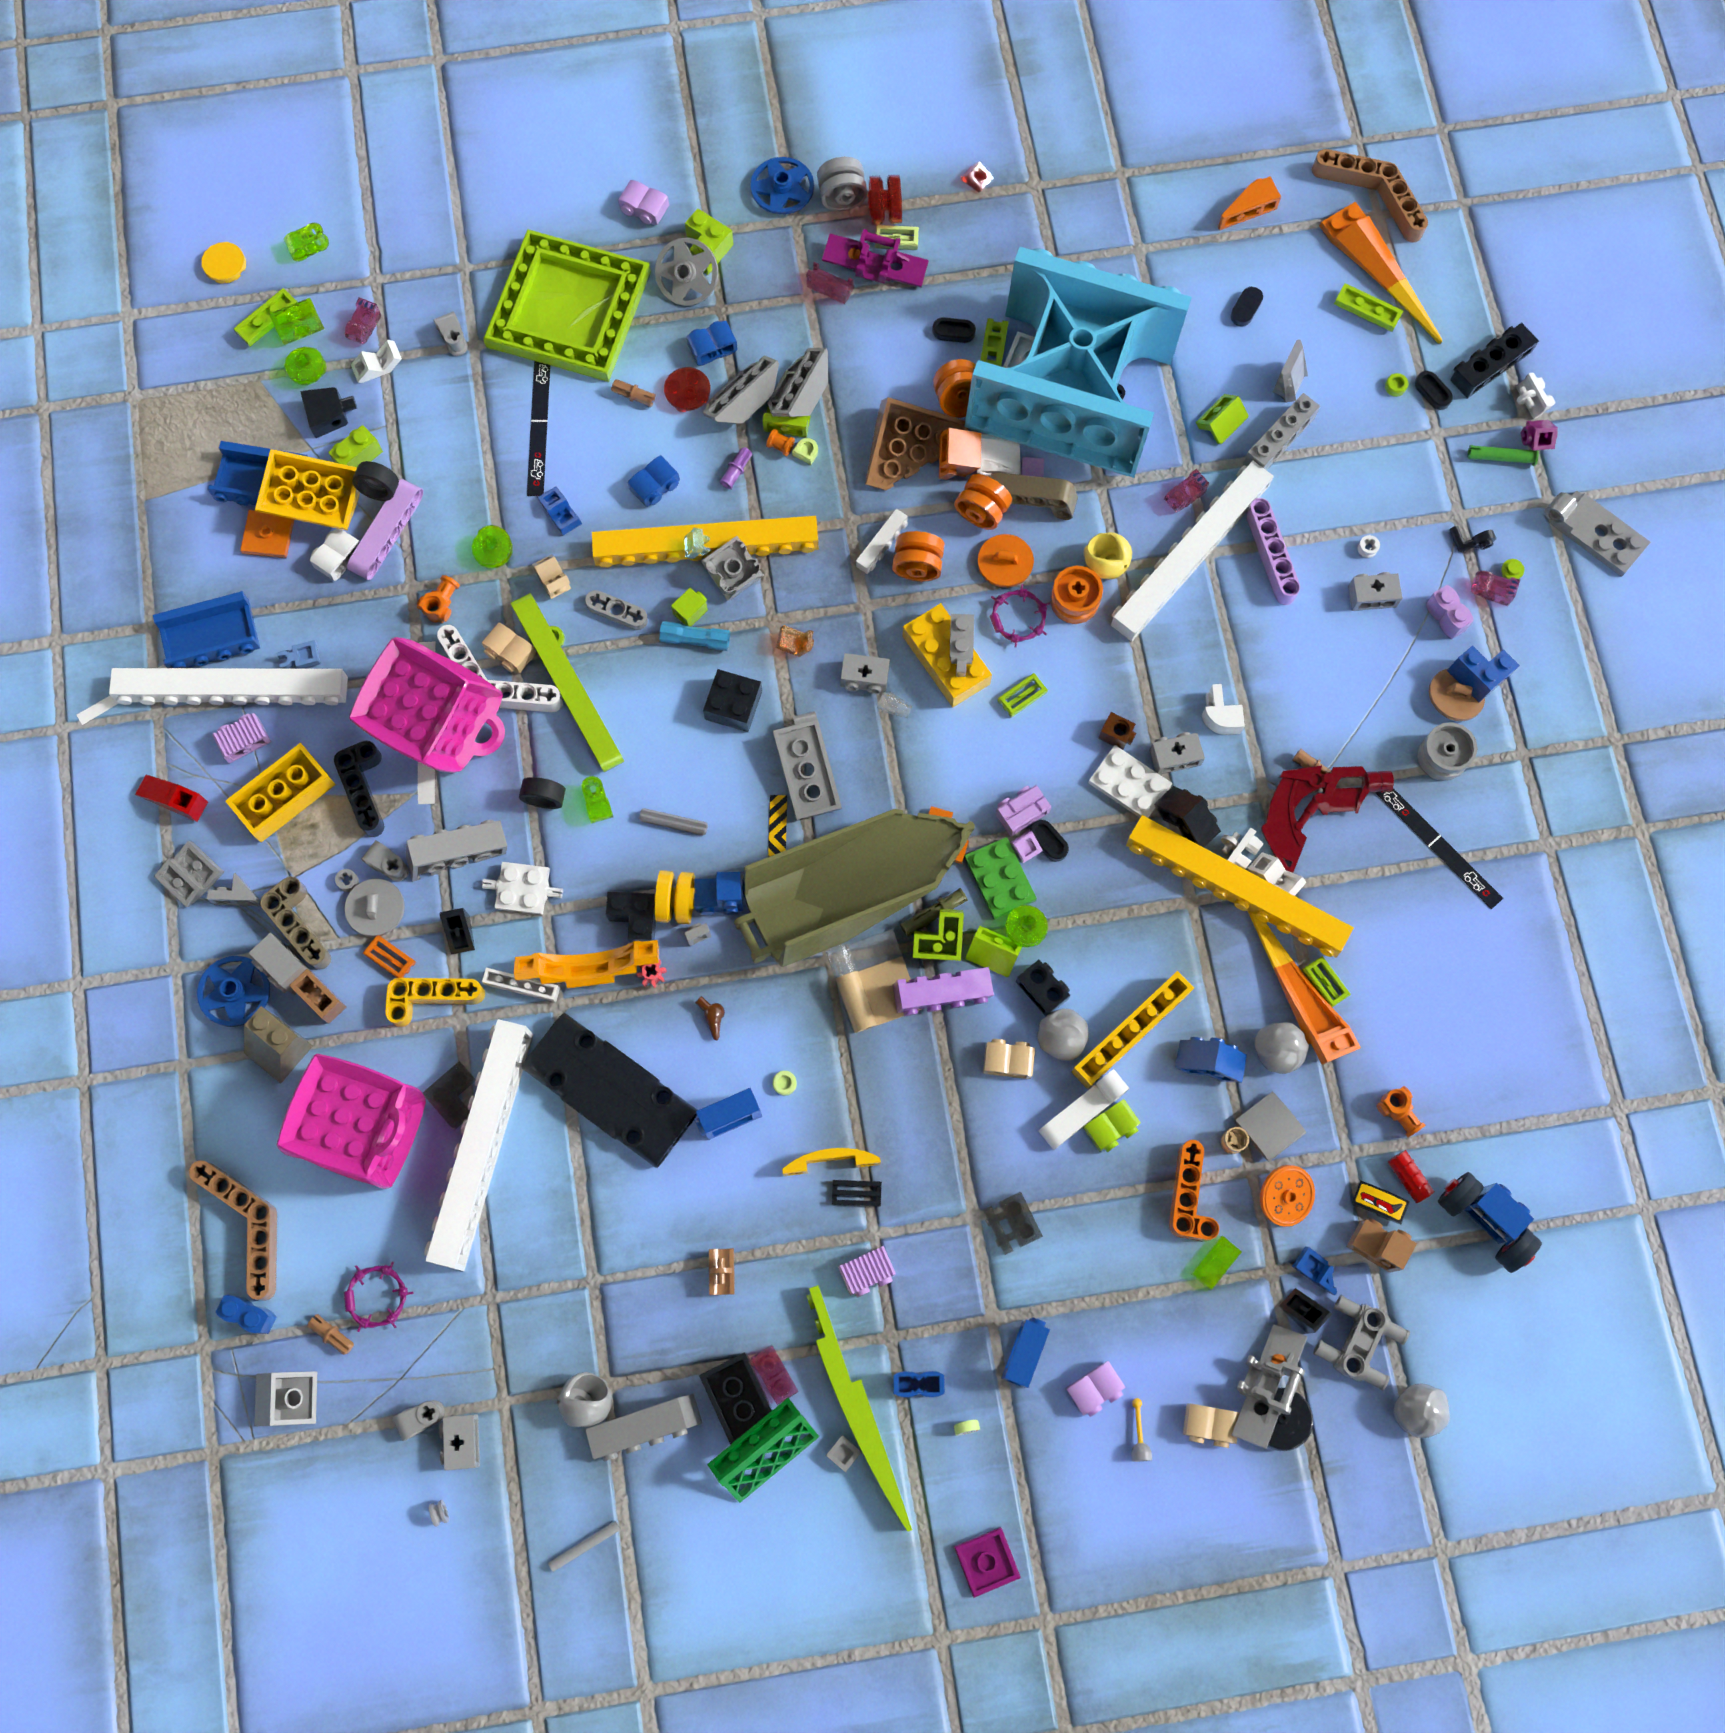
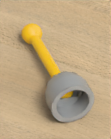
M1135 1398L1132 1401V1405L1135 1408L1138 1443L1132 1448V1462L1152 1461L1151 1449L1147 1444L1143 1443L1140 1414L1142 1401L1139 1398Z

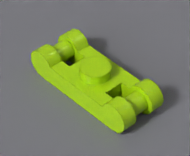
M987 318L980 361L1002 366L1009 321L1002 320V322H996L994 319ZM988 355L996 356V361L988 360Z

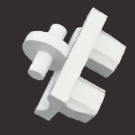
M1529 373L1522 382L1515 386L1520 394L1516 400L1519 405L1525 404L1533 419L1539 418L1555 404L1554 398L1546 395L1543 390L1545 382L1542 377L1536 378L1534 373Z
M1250 828L1240 843L1237 841L1240 837V834L1234 832L1232 836L1223 835L1221 841L1225 846L1222 848V852L1228 854L1230 850H1234L1228 861L1243 869L1248 867L1251 860L1242 855L1241 852L1245 848L1253 855L1258 853L1263 843L1254 836L1257 831Z

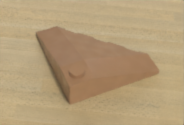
M889 397L881 400L865 485L888 490L894 486L893 483L902 478L907 479L920 471L919 468L928 462L932 464L939 460L941 433L948 428L968 431L969 428L965 427V421Z

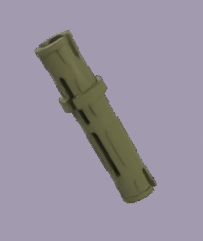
M959 888L945 898L937 899L935 904L901 923L900 926L905 935L909 937L914 931L925 927L939 918V909H954L967 902V897L963 890Z

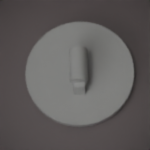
M369 879L359 883L351 890L345 902V916L349 925L358 933L369 937L382 936L391 932L402 920L405 910L404 898L399 889L391 882L383 879Z

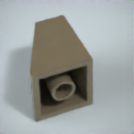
M262 1006L244 1025V1054L279 1083L284 1081L313 1047L312 1044Z

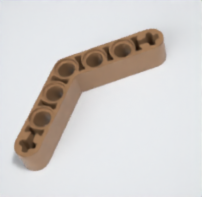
M1322 149L1317 153L1312 166V173L1316 177L1377 190L1404 238L1413 243L1418 242L1422 238L1428 226V219L1394 163L1330 149Z
M203 1160L194 1162L189 1169L190 1178L247 1218V1294L256 1300L266 1301L271 1299L276 1292V1208L216 1165ZM205 1169L204 1171L213 1177L211 1179L203 1177L201 1171ZM226 1180L228 1183L227 1189L224 1192H220V1183ZM242 1194H246L247 1201L244 1205L240 1206L239 1198ZM265 1207L267 1214L265 1218L260 1220L258 1212L261 1208ZM265 1232L267 1236L266 1241L259 1245L258 1236ZM264 1257L266 1259V1266L259 1270L257 1263L260 1258ZM257 1275H266V1278H257ZM264 1285L265 1290L258 1292V1287Z

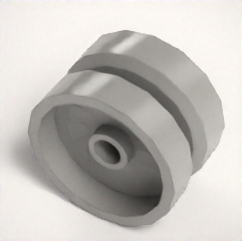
M837 157L826 161L819 167L817 180L820 187L822 204L826 208L833 211H845L858 207L865 201L868 196V190L864 180L863 166L859 160L853 157Z
M1453 722L1442 723L1434 727L1419 745L1417 753L1418 762L1423 771L1430 777L1441 781L1452 780L1460 776L1475 760L1478 747L1475 737L1466 727Z

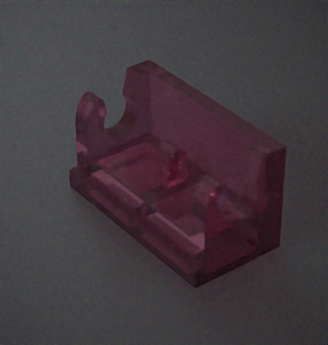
M816 262L813 263V271L809 269L806 273L808 288L843 304L847 302L855 288L854 279L848 278V281H845L819 269V263Z

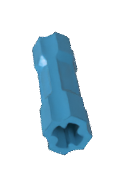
M662 621L659 640L666 643H684L727 651L730 642V630L683 626L680 623Z

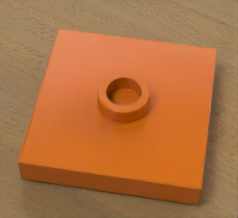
M249 510L240 551L242 554L287 558L294 519Z

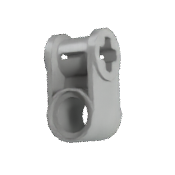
M454 311L433 319L449 352L454 356L463 355L467 351L468 346Z
M377 840L361 858L371 868L381 872L393 881L400 882L409 874L408 866L403 860Z
M432 1400L394 1416L392 1419L402 1442L441 1421L445 1415V1408L441 1402ZM434 1408L435 1413L428 1417L427 1412Z

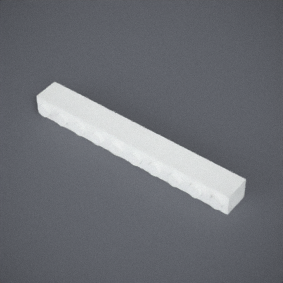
M1252 461L1248 466L1244 465L1236 475L1238 478L1234 482L1230 480L1224 487L1222 496H1216L1209 505L1210 509L1207 512L1203 511L1195 521L1197 524L1193 528L1189 526L1182 535V541L1179 544L1175 542L1168 550L1169 555L1165 559L1161 558L1154 566L1155 571L1151 575L1146 574L1140 582L1141 587L1137 591L1133 589L1129 593L1123 607L1119 605L1111 615L1113 617L1111 626L1132 642L1245 515L1252 501L1260 498L1268 489L1274 478L1271 473L1255 461Z
M112 668L109 695L122 705H130L132 702H140L145 705H153L155 702H163L168 705H176L178 702H186L190 705H200L201 702H209L213 705H223L224 702H232L236 705H246L247 702H255L259 705H269V703H279L282 705H292V703L338 705V703H346L348 676L343 669Z

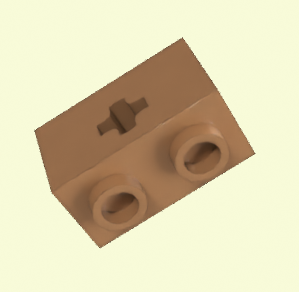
M308 969L289 985L329 1024L347 1007Z

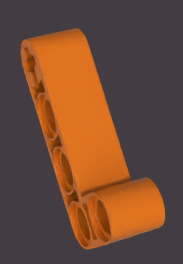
M1189 1140L1178 1151L1169 1229L1176 1237L1204 1242L1216 1238L1219 1233V1225L1213 1218L1196 1215L1204 1147L1197 1140ZM1192 1147V1151L1196 1152V1155L1191 1158L1190 1164L1184 1165V1163L1190 1161V1153L1186 1152V1150ZM1184 1170L1192 1172L1194 1176L1192 1183L1186 1182L1183 1179L1182 1174ZM1181 1194H1185L1190 1198L1191 1203L1189 1207H1184L1180 1204L1179 1198ZM1178 1219L1186 1221L1187 1230L1185 1232L1177 1229L1176 1222ZM1203 1223L1211 1226L1212 1233L1210 1236H1205L1201 1232V1225Z

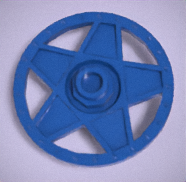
M776 157L763 162L757 167L751 178V193L755 202L762 209L773 214L785 215L801 210L811 200L814 192V179L810 170L802 162L789 157ZM780 163L791 164L797 167L786 171ZM768 167L769 177L756 181L759 174ZM806 176L809 181L808 192L799 185ZM758 194L769 195L770 206L763 202ZM788 200L799 202L793 207L783 208Z
M244 956L224 957L210 965L203 973L197 988V999L202 1012L211 1021L227 1027L241 1026L246 1024L260 1006L266 1007L270 996V981L267 979V975L257 969L262 977L264 988L251 983L254 969L256 968L252 964V959ZM230 962H242L232 973L220 968L221 965ZM208 977H210L216 989L204 998V987ZM261 1002L254 1012L244 1018L247 1003ZM225 1008L230 1021L219 1019L209 1011Z

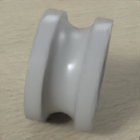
M343 869L337 873L335 882L342 891L351 892L359 884V879L352 870ZM347 875L352 879V881H349V885H345L342 882V879L345 880L344 877Z
M443 1500L438 1501L437 1505H434V1503L429 1504L430 1517L435 1527L439 1526L440 1522H449L448 1511Z

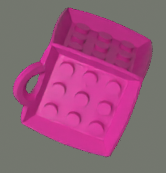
M394 637L390 640L374 663L357 695L349 716L350 721L384 745L441 772L454 773L462 771L474 755L486 756L495 752L501 746L505 736L504 724L496 715L503 697V693L464 666L431 651L415 641ZM484 723L489 724L492 729L491 738L485 743L474 742Z
M317 1053L309 1062L292 1096L276 1145L282 1153L288 1156L304 1159L329 1171L360 1182L375 1185L382 1189H389L393 1186L412 1147L422 1119L426 1099L424 1094L414 1086L404 1084L362 1065Z

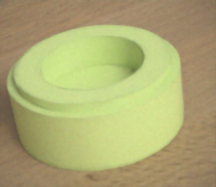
M780 1071L774 1076L772 1084L776 1093L788 1096L795 1091L797 1081L791 1072Z
M976 1419L960 1422L954 1426L956 1436L980 1430L979 1422Z

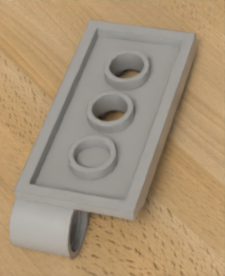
M1577 490L1572 496L1564 492L1559 493L1545 509V515L1550 520L1549 523L1621 577L1651 543L1588 495ZM1595 528L1602 529L1605 536H1598L1595 533ZM1613 542L1621 543L1623 550H1617L1613 546Z
M815 711L792 717L793 726L774 730L773 734L796 820L799 821L841 810L840 799ZM805 764H810L813 766L814 772L810 776H804L800 771L801 767ZM809 787H817L820 790V795L817 798L808 797L806 791Z

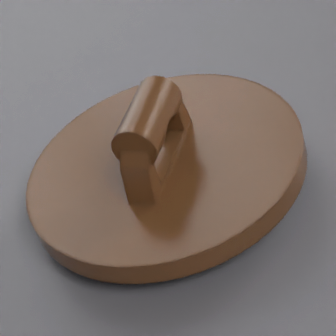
M1447 669L1437 673L1429 685V697L1435 709L1446 718L1454 721H1468L1476 717L1484 707L1485 698L1479 703L1471 695L1472 687L1460 684L1446 671Z

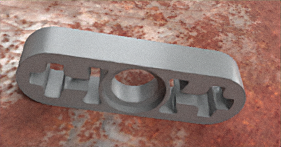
M591 591L585 598L590 612L634 630H641L648 623L647 614L643 608L601 591ZM599 598L602 604L597 603L593 606L592 600L596 601ZM615 605L623 608L622 613L619 615H613L610 610ZM638 614L641 615L642 620L634 622L633 617H637Z

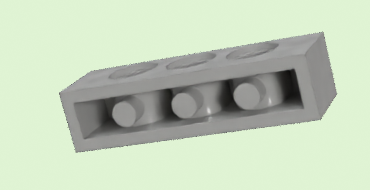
M1303 393L1247 452L1243 465L1248 466L1252 461H1255L1267 470L1315 419L1320 405Z

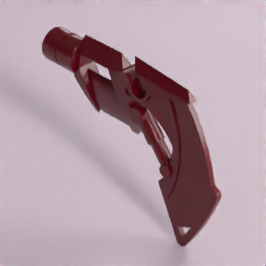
M1322 765L1283 771L1278 777L1282 779L1273 794L1266 823L1262 825L1261 831L1274 856L1280 860L1285 870L1294 872L1307 839L1301 832V829H1303L1305 823L1314 815L1317 809L1323 815H1328V812L1355 811V814H1358L1361 804L1369 792H1390L1393 790L1394 777L1391 771L1366 772L1363 766L1333 767L1330 773L1321 774ZM1341 778L1362 779L1361 787L1335 788ZM1323 789L1322 793L1315 794L1312 797V800L1297 821L1294 810L1298 803L1312 791ZM1284 859L1292 862L1290 867L1287 866Z

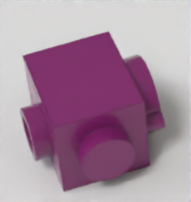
M1549 420L1526 421V426L1521 431L1522 444L1530 447L1532 450L1555 449L1558 427Z

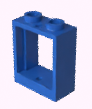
M750 1087L697 1110L698 1118L694 1120L701 1136L706 1135L710 1140L762 1117V1114Z
M1034 1317L1022 1321L1001 1379L1023 1388H1029L1050 1329L1045 1327L1046 1322Z

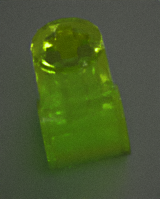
M310 223L303 228L288 233L284 237V243L294 261H303L327 249L329 239L323 234L324 231L320 224Z
M595 776L585 778L582 782V791L591 824L613 818L608 797H606L601 780ZM595 786L596 792L592 793L590 787Z

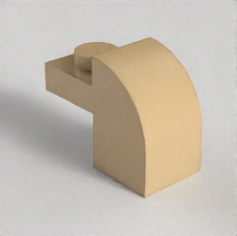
M552 554L532 564L551 599L571 589L570 581L562 572L555 556Z

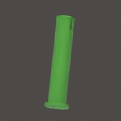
M1470 445L1468 448V459L1531 463L1532 466H1536L1539 458V450Z

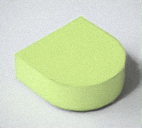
M801 439L793 449L792 456L812 465L818 455V445L813 439Z

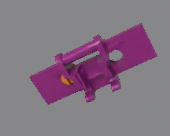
M863 229L860 241L829 234L822 257L824 262L853 269L857 277L885 284V281L890 282V280L920 288L922 287L929 262L927 259L898 252L901 242L900 238L895 240L870 233L867 229ZM865 241L891 247L893 250L886 249L885 255L876 254L869 251L870 245L865 243ZM892 263H899L902 269L896 271L890 265Z

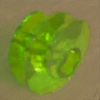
M312 347L296 348L289 353L284 364L290 379L300 385H310L318 381L326 373L327 369L326 362L321 353Z
M489 525L481 528L472 543V553L475 560L486 568L503 566L509 561L513 552L510 536L499 526Z
M1021 905L1009 913L1005 930L1009 939L1016 945L1032 947L1039 945L1045 939L1048 923L1044 913L1038 908L1030 905ZM1025 923L1026 926L1030 925V930L1028 929V927L1023 928V924Z

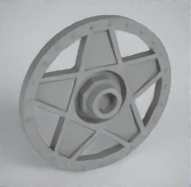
M693 238L675 239L661 250L655 266L656 281L662 293L676 304L695 305L701 303L711 295L717 284L718 265L716 258L708 246ZM686 243L695 244L705 252L692 256ZM674 246V261L662 263L666 253ZM712 263L713 275L710 284L703 272ZM661 276L673 280L672 295L665 288ZM690 289L703 294L694 300L684 301Z

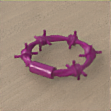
M1021 584L1020 590L1001 594V596L998 595L997 598L991 596L995 603L993 612L989 617L995 632H1000L1006 639L1015 643V648L1017 647V642L1035 638L1042 633L1047 635L1043 628L1046 619V606L1050 605V602L1042 603L1033 593L1023 588L1024 584ZM1011 595L1023 597V602H1025L1026 597L1035 600L1038 605V611L1034 613H1041V623L1035 628L1030 626L1029 628L1033 632L1025 637L1016 635L1015 629H1013L1012 635L1003 631V625L998 613H996L999 605L1001 606L1003 603L1009 604L1005 599Z
M391 1262L390 1266H375L362 1270L357 1265L355 1266L358 1271L354 1273L347 1291L344 1292L345 1312H349L359 1324L357 1332H360L361 1327L364 1329L374 1328L390 1323L394 1328L397 1327L394 1322L398 1320L397 1318L402 1311L406 1296L413 1294V1291L408 1292V1288L405 1287L398 1274L392 1269L394 1262ZM371 1271L381 1272L379 1279H382L383 1275H390L397 1280L399 1289L392 1291L398 1292L400 1304L393 1313L388 1308L387 1310L390 1314L381 1322H371L372 1314H369L367 1319L361 1318L354 1313L356 1309L354 1290L352 1288L358 1281L364 1285L361 1279Z

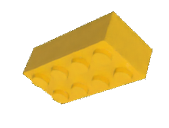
M940 603L904 625L902 637L953 708L989 686L992 674L973 648L972 664H966V677H956V664H951L950 660L951 616Z
M299 743L230 796L225 802L252 835L262 843L336 784L302 743Z

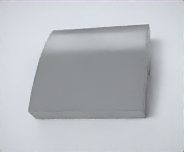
M187 841L175 858H168L154 877L182 904L189 907L214 885L224 871L194 842Z
M1273 1091L1235 1120L1236 1125L1248 1133L1252 1145L1268 1162L1306 1134L1305 1129Z

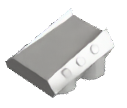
M1300 339L1296 340L1273 390V393L1280 395L1285 402L1296 401L1295 395L1304 377L1308 376L1303 345Z
M738 536L701 561L727 601L732 600L764 576L760 571V564L750 556L746 545Z

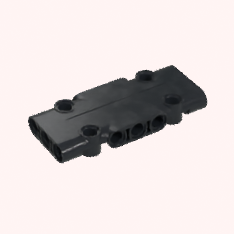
M566 1013L558 1017L522 1065L524 1071L561 1097L562 1101L609 1136L619 1140L655 1168L662 1164L697 1116L696 1108L671 1091L670 1088L660 1083L657 1077L608 1041L600 1039ZM585 1037L593 1038L592 1044L587 1048L582 1047V1040ZM557 1075H561L563 1077L562 1083L557 1087L552 1086V1079ZM661 1093H668L670 1095L669 1101L665 1104L657 1102V1098ZM638 1132L640 1134L639 1141L634 1144L628 1143L629 1134Z

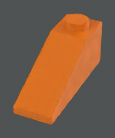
M1271 176L1264 179H1256L1221 215L1218 225L1219 230L1277 210L1281 195Z

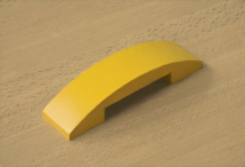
M829 1148L803 1155L786 1165L782 1171L783 1176L808 1174L807 1164L855 1158L856 1168L877 1166L881 1164L880 1157L866 1151L851 1148Z

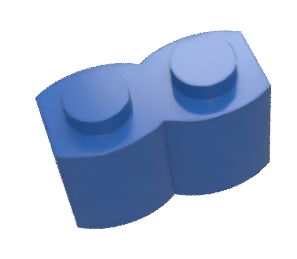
M727 321L713 322L707 329H695L686 336L687 345L698 366L708 364L717 358L728 356L738 350L737 341Z
M660 455L631 477L627 483L631 492L648 507L657 504L661 500L662 495L667 491H673L678 486L680 478L678 472Z
M224 1295L215 1311L224 1321L238 1323L244 1330L258 1334H269L277 1318L269 1309L254 1306L249 1300L232 1295Z
M909 1371L899 1372L893 1375V1394L899 1397H913L918 1394L925 1397L941 1396L945 1394L944 1374L935 1371H928L919 1375Z

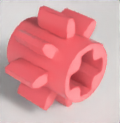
M660 959L659 963L639 965L642 972L637 973V977L645 978L642 982L644 987L650 983L656 988V983L659 981L665 982L662 974L666 973L667 970L664 967L659 968L661 965ZM655 969L657 974L655 976L652 974L649 976L647 971H653Z

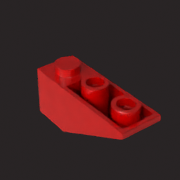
M147 774L135 793L140 798L195 822H198L208 804V801L195 791Z

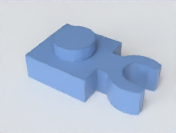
M314 640L293 645V652L280 651L277 653L279 659L287 658L285 663L279 664L281 669H290L294 664H296L298 669L321 664L317 644Z

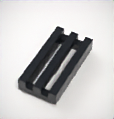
M833 1180L832 1205L881 1207L882 1181ZM838 1186L877 1187L876 1191L837 1190ZM837 1195L876 1197V1201L837 1200Z

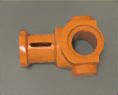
M446 575L441 576V582L436 591L432 590L426 593L417 602V608L427 616L428 620L434 623H443L450 618L451 609L448 608L451 604L450 597L455 589L460 587L458 582ZM438 606L437 610L430 611L432 607Z
M1403 1086L1400 1089H1393L1384 1094L1376 1107L1384 1117H1391L1393 1121L1398 1120L1407 1132L1405 1135L1408 1138L1426 1125L1424 1122L1421 1123L1413 1113V1096L1410 1090ZM1390 1096H1395L1398 1099V1107L1391 1104Z

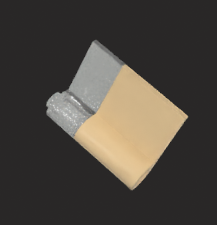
M893 929L849 945H843L842 943L826 951L854 1033L904 1016L903 1012L897 1013L892 985L900 979H906V982H909L911 979Z

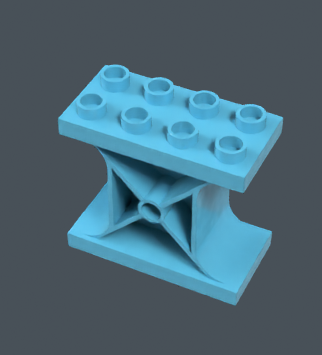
M1019 247L1014 260L1005 316L1031 324L1037 333L1028 357L1017 366L1004 368L984 361H977L972 375L965 427L1134 478L1155 412L1126 404L1119 396L1117 387L1123 369L1135 359L1144 357L1171 365L1192 297L1181 294L1178 289L1171 286L1156 287L1139 282L1137 278L1130 274L1121 273L1115 275L1098 270L1086 261L1071 262L1054 257L1049 251L1036 248L1030 250Z

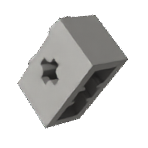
M1382 572L1372 576L1359 574L1353 577L1348 585L1352 611L1395 608L1403 599L1398 573Z
M844 653L841 687H845L849 691L862 689L872 694L886 693L890 659ZM863 673H868L867 677H862Z
M1184 732L1172 739L1167 737L1158 738L1152 743L1149 750L1155 772L1159 775L1201 766L1205 759L1198 733L1190 734V732Z
M478 1414L443 1417V1423L439 1425L440 1439L444 1441V1449L440 1451V1463L444 1465V1471L480 1467ZM458 1438L464 1440V1445H460V1447L454 1445V1440Z

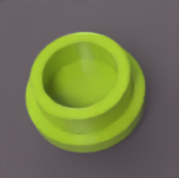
M1508 559L1501 567L1502 576L1508 581L1519 580L1525 571L1523 564L1517 559Z

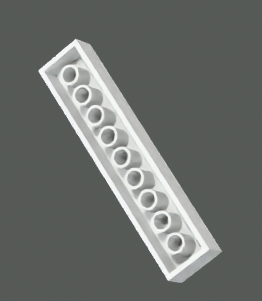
M497 1019L496 1025H492L489 1039L492 1040L489 1049L486 1048L483 1053L482 1062L484 1066L482 1072H478L475 1080V1086H477L475 1096L472 1095L469 1100L468 1110H470L468 1120L465 1119L461 1127V1134H463L461 1143H458L454 1150V1158L456 1160L454 1167L449 1169L446 1182H449L446 1192H443L440 1197L439 1217L436 1216L432 1224L434 1234L432 1240L427 1242L424 1256H427V1262L460 1271H465L523 1073L522 1065L528 1056L533 1039L532 1032L526 1026Z

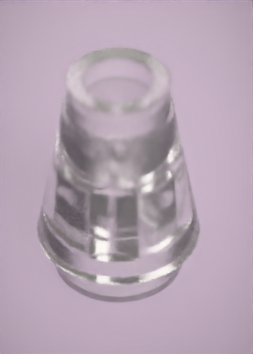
M883 691L877 708L881 709L883 713L907 718L912 705L891 691L889 693Z

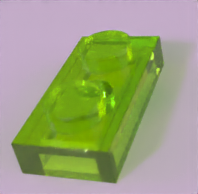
M1222 1235L1191 1275L1206 1288L1212 1290L1242 1251Z

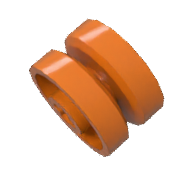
M957 359L949 361L937 370L933 378V387L940 407L945 414L951 417L962 418L966 417L972 375L976 364L969 360Z
M973 474L966 482L964 490L956 498L954 506L958 513L971 524L982 529L993 530L997 528L1002 520V514L1007 512L1010 507L1012 497L1009 491L998 481L982 474Z
M908 531L899 534L896 537L895 543L896 554L893 558V572L902 578L912 581H932L939 578L942 569L941 559L944 553V541L938 536L927 532Z
M1078 565L1067 567L1058 574L1054 581L1050 599L1053 612L1066 623L1079 624L1088 621L1094 617L1099 608L1103 594L1102 581L1096 572L1088 567Z

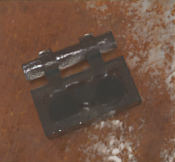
M1021 1192L1000 1201L998 1204L1002 1212L995 1214L992 1206L983 1210L987 1217L985 1221L988 1227L991 1226L997 1238L995 1242L998 1247L1001 1246L1004 1255L1013 1252L1009 1242L1016 1239L1021 1248L1043 1237ZM1004 1219L1007 1220L1012 1230L1007 1235L1000 1224V1221Z

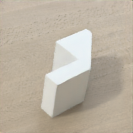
M387 340L377 353L361 351L351 364L357 382L363 383L390 373L401 361V356L395 341Z
M1263 852L1247 868L1252 874L1294 896L1306 884L1302 876L1286 871L1278 858Z

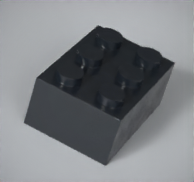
M746 1352L699 1375L730 1445L773 1410Z

